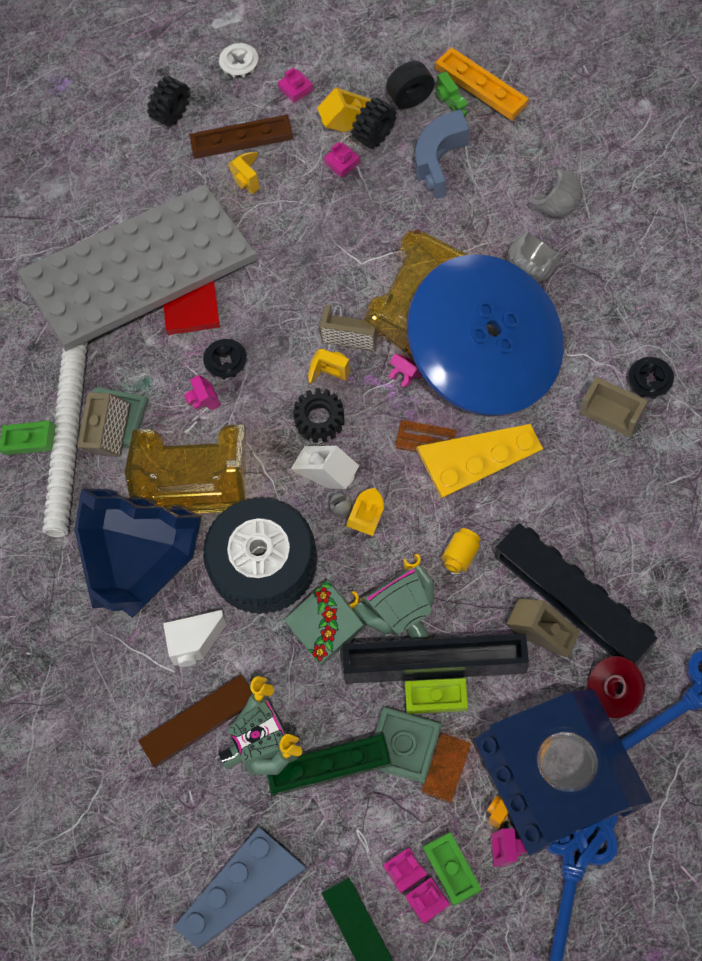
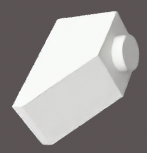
M304 446L291 470L329 489H346L353 482L354 474L359 465L338 446Z
M222 610L163 623L169 658L173 665L180 667L191 666L197 660H201L206 656L227 625Z

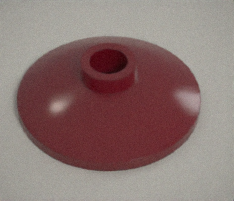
M613 656L603 659L594 667L589 676L588 690H595L609 718H624L631 715L640 706L645 693V681L641 670L634 662L624 657ZM623 683V692L620 694L618 686Z

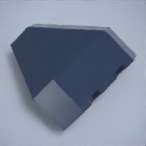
M81 489L74 531L92 608H106L111 611L123 610L133 618L193 559L201 517L182 506L173 505L172 509H167L163 506H157L156 500L139 496L124 498L117 496L118 491L110 489Z

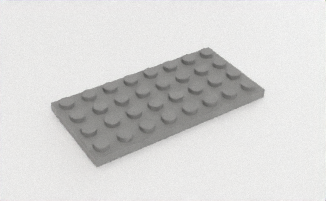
M202 185L28 265L17 272L66 352L256 261V253L207 186Z

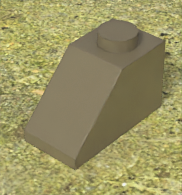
M518 599L507 622V625L516 633H526L527 641L567 658L580 633L579 630L544 600Z

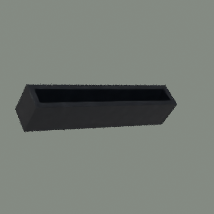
M518 523L496 546L495 558L611 657H624L638 665L654 648L658 638L649 625L644 622L639 623L631 616L630 610L622 603L616 604L608 597L607 591L597 583L592 584L585 578L584 572L578 566L568 564L562 559V554L551 545L548 547L544 544L537 532L532 528H525L522 524Z
M526 633L342 644L346 684L527 674L529 665Z

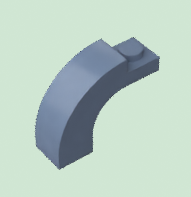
M461 109L444 114L433 120L422 131L416 144L417 180H425L427 189L433 191L436 199L446 196V180L439 165V159L450 150L469 145V127Z

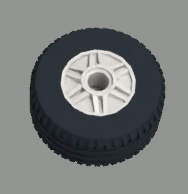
M254 497L253 499L241 500L239 503H234L233 506L227 507L226 511H222L221 515H218L216 521H213L212 526L209 527V532L204 540L205 546L203 547L206 571L215 590L222 599L224 598L227 603H230L231 606L239 610L249 611L253 614L275 613L277 610L281 611L283 608H288L296 600L301 599V596L306 593L305 591L310 588V584L313 582L318 562L313 532L302 514L297 509L292 508L291 505L269 497L267 499L265 497Z

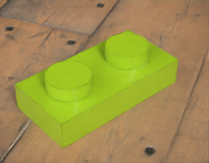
M466 678L405 681L407 714L468 711Z

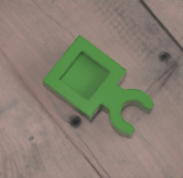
M445 71L437 75L435 91L439 100L444 101L449 109L452 108L453 111L461 109L463 115H467L464 107H467L468 104L464 97L459 95V88L449 74Z

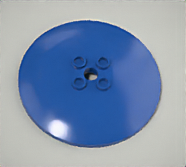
M464 255L450 259L437 266L422 280L409 306L407 337L413 359L428 384L440 396L456 407L484 416H503L517 413L542 398L556 380L562 364L564 349L561 322L545 290L532 276L518 266L506 260L488 255ZM487 324H491L496 328V337L488 333L486 329Z

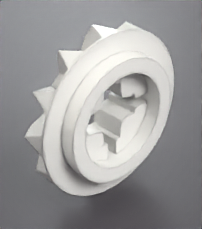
M232 44L221 52L219 57L220 68L223 69L225 75L231 74L233 78L241 75L244 78L246 73L253 74L254 68L258 67V53L248 44ZM235 60H243L244 64H241L239 62L235 64Z

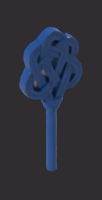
M702 650L694 653L687 664V676L694 685L689 687L682 696L681 701L622 738L621 742L626 751L688 710L702 709V695H700L702 692V672L698 670V664L702 663Z
M582 782L573 789H564L562 791H579L586 788L591 782ZM618 814L571 834V841L570 837L567 836L558 841V843L546 848L550 854L562 858L561 868L563 878L565 879L549 961H563L577 883L581 881V878L586 873L587 866H602L611 862L617 854L618 841L613 829L617 822ZM596 828L598 832L593 837L591 842L588 844L586 840L591 836V834ZM605 842L606 846L604 853L596 854ZM577 849L579 858L575 863L573 852Z

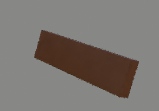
M288 114L189 134L194 159L293 140Z
M239 675L138 740L153 767L156 768L241 713L252 691L243 676Z

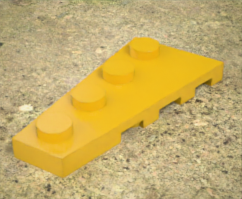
M531 424L421 445L417 446L416 450L442 499L543 450V447Z

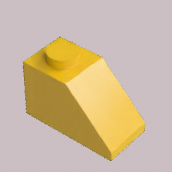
M335 87L317 107L321 116V122L328 129L340 132L352 130L354 128L352 127L353 122L357 121L355 119L356 115H360V109L362 107L365 108V103L371 101V99Z

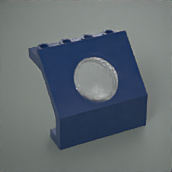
M594 689L570 691L490 724L488 730L473 739L529 856L538 854L563 838L619 813H621L622 817L629 816L653 802Z

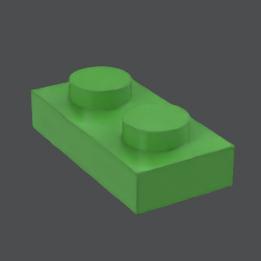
M50 420L2 425L0 452L4 455L52 451L56 425Z
M451 832L423 847V851L453 907L482 892Z

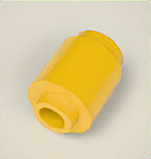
M461 528L459 532L454 533L441 556V559L445 562V568L457 574L460 571L466 572L480 548L479 542L481 538L466 528Z

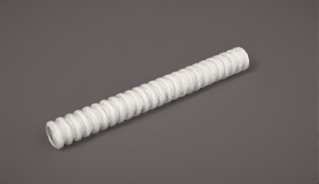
M88 341L66 352L62 347L61 375L59 376L60 382L58 384L59 390L57 392L58 398L55 410L57 413L55 414L56 421L54 422L56 427L52 453L50 455L51 461L49 466L51 468L49 469L50 476L48 477V493L46 494L47 501L45 503L47 509L44 511L46 517L43 519L45 525L42 528L43 533L52 537L65 536L69 531L67 526H69L68 518L70 517V512L68 510L71 508L70 502L72 500L73 470L75 468L74 462L76 460L75 454L78 443L76 438L78 437L77 430L79 429L78 422L80 421L82 384L84 382L85 354Z

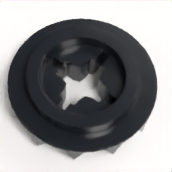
M220 339L208 346L204 353L203 361L206 370L213 377L217 376L225 380L226 377H236L238 372L244 371L247 354L245 348L238 341ZM229 355L232 363L225 362L221 365L220 358H226Z
M644 357L637 360L629 371V383L633 387V392H639L643 398L651 396L656 399L660 395H666L674 382V373L670 365L656 357ZM652 371H655V380L652 384L647 385L646 377L652 374Z

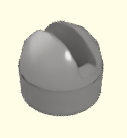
M341 492L335 493L329 500L331 514L338 518L349 515L352 510V502L349 496ZM341 500H345V501H342V502L338 503L337 505L333 506V504H335V503H337V502H339V501H341Z

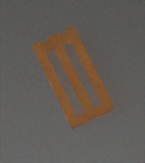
M401 420L395 447L396 449L418 453L416 450L417 446L446 441L427 435L405 433V430L449 438L448 440L455 439L456 430Z

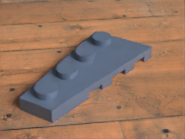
M258 827L174 925V928L199 950L232 926L235 921L258 907V904L272 894L277 893L285 887V884L296 876H300L307 869Z

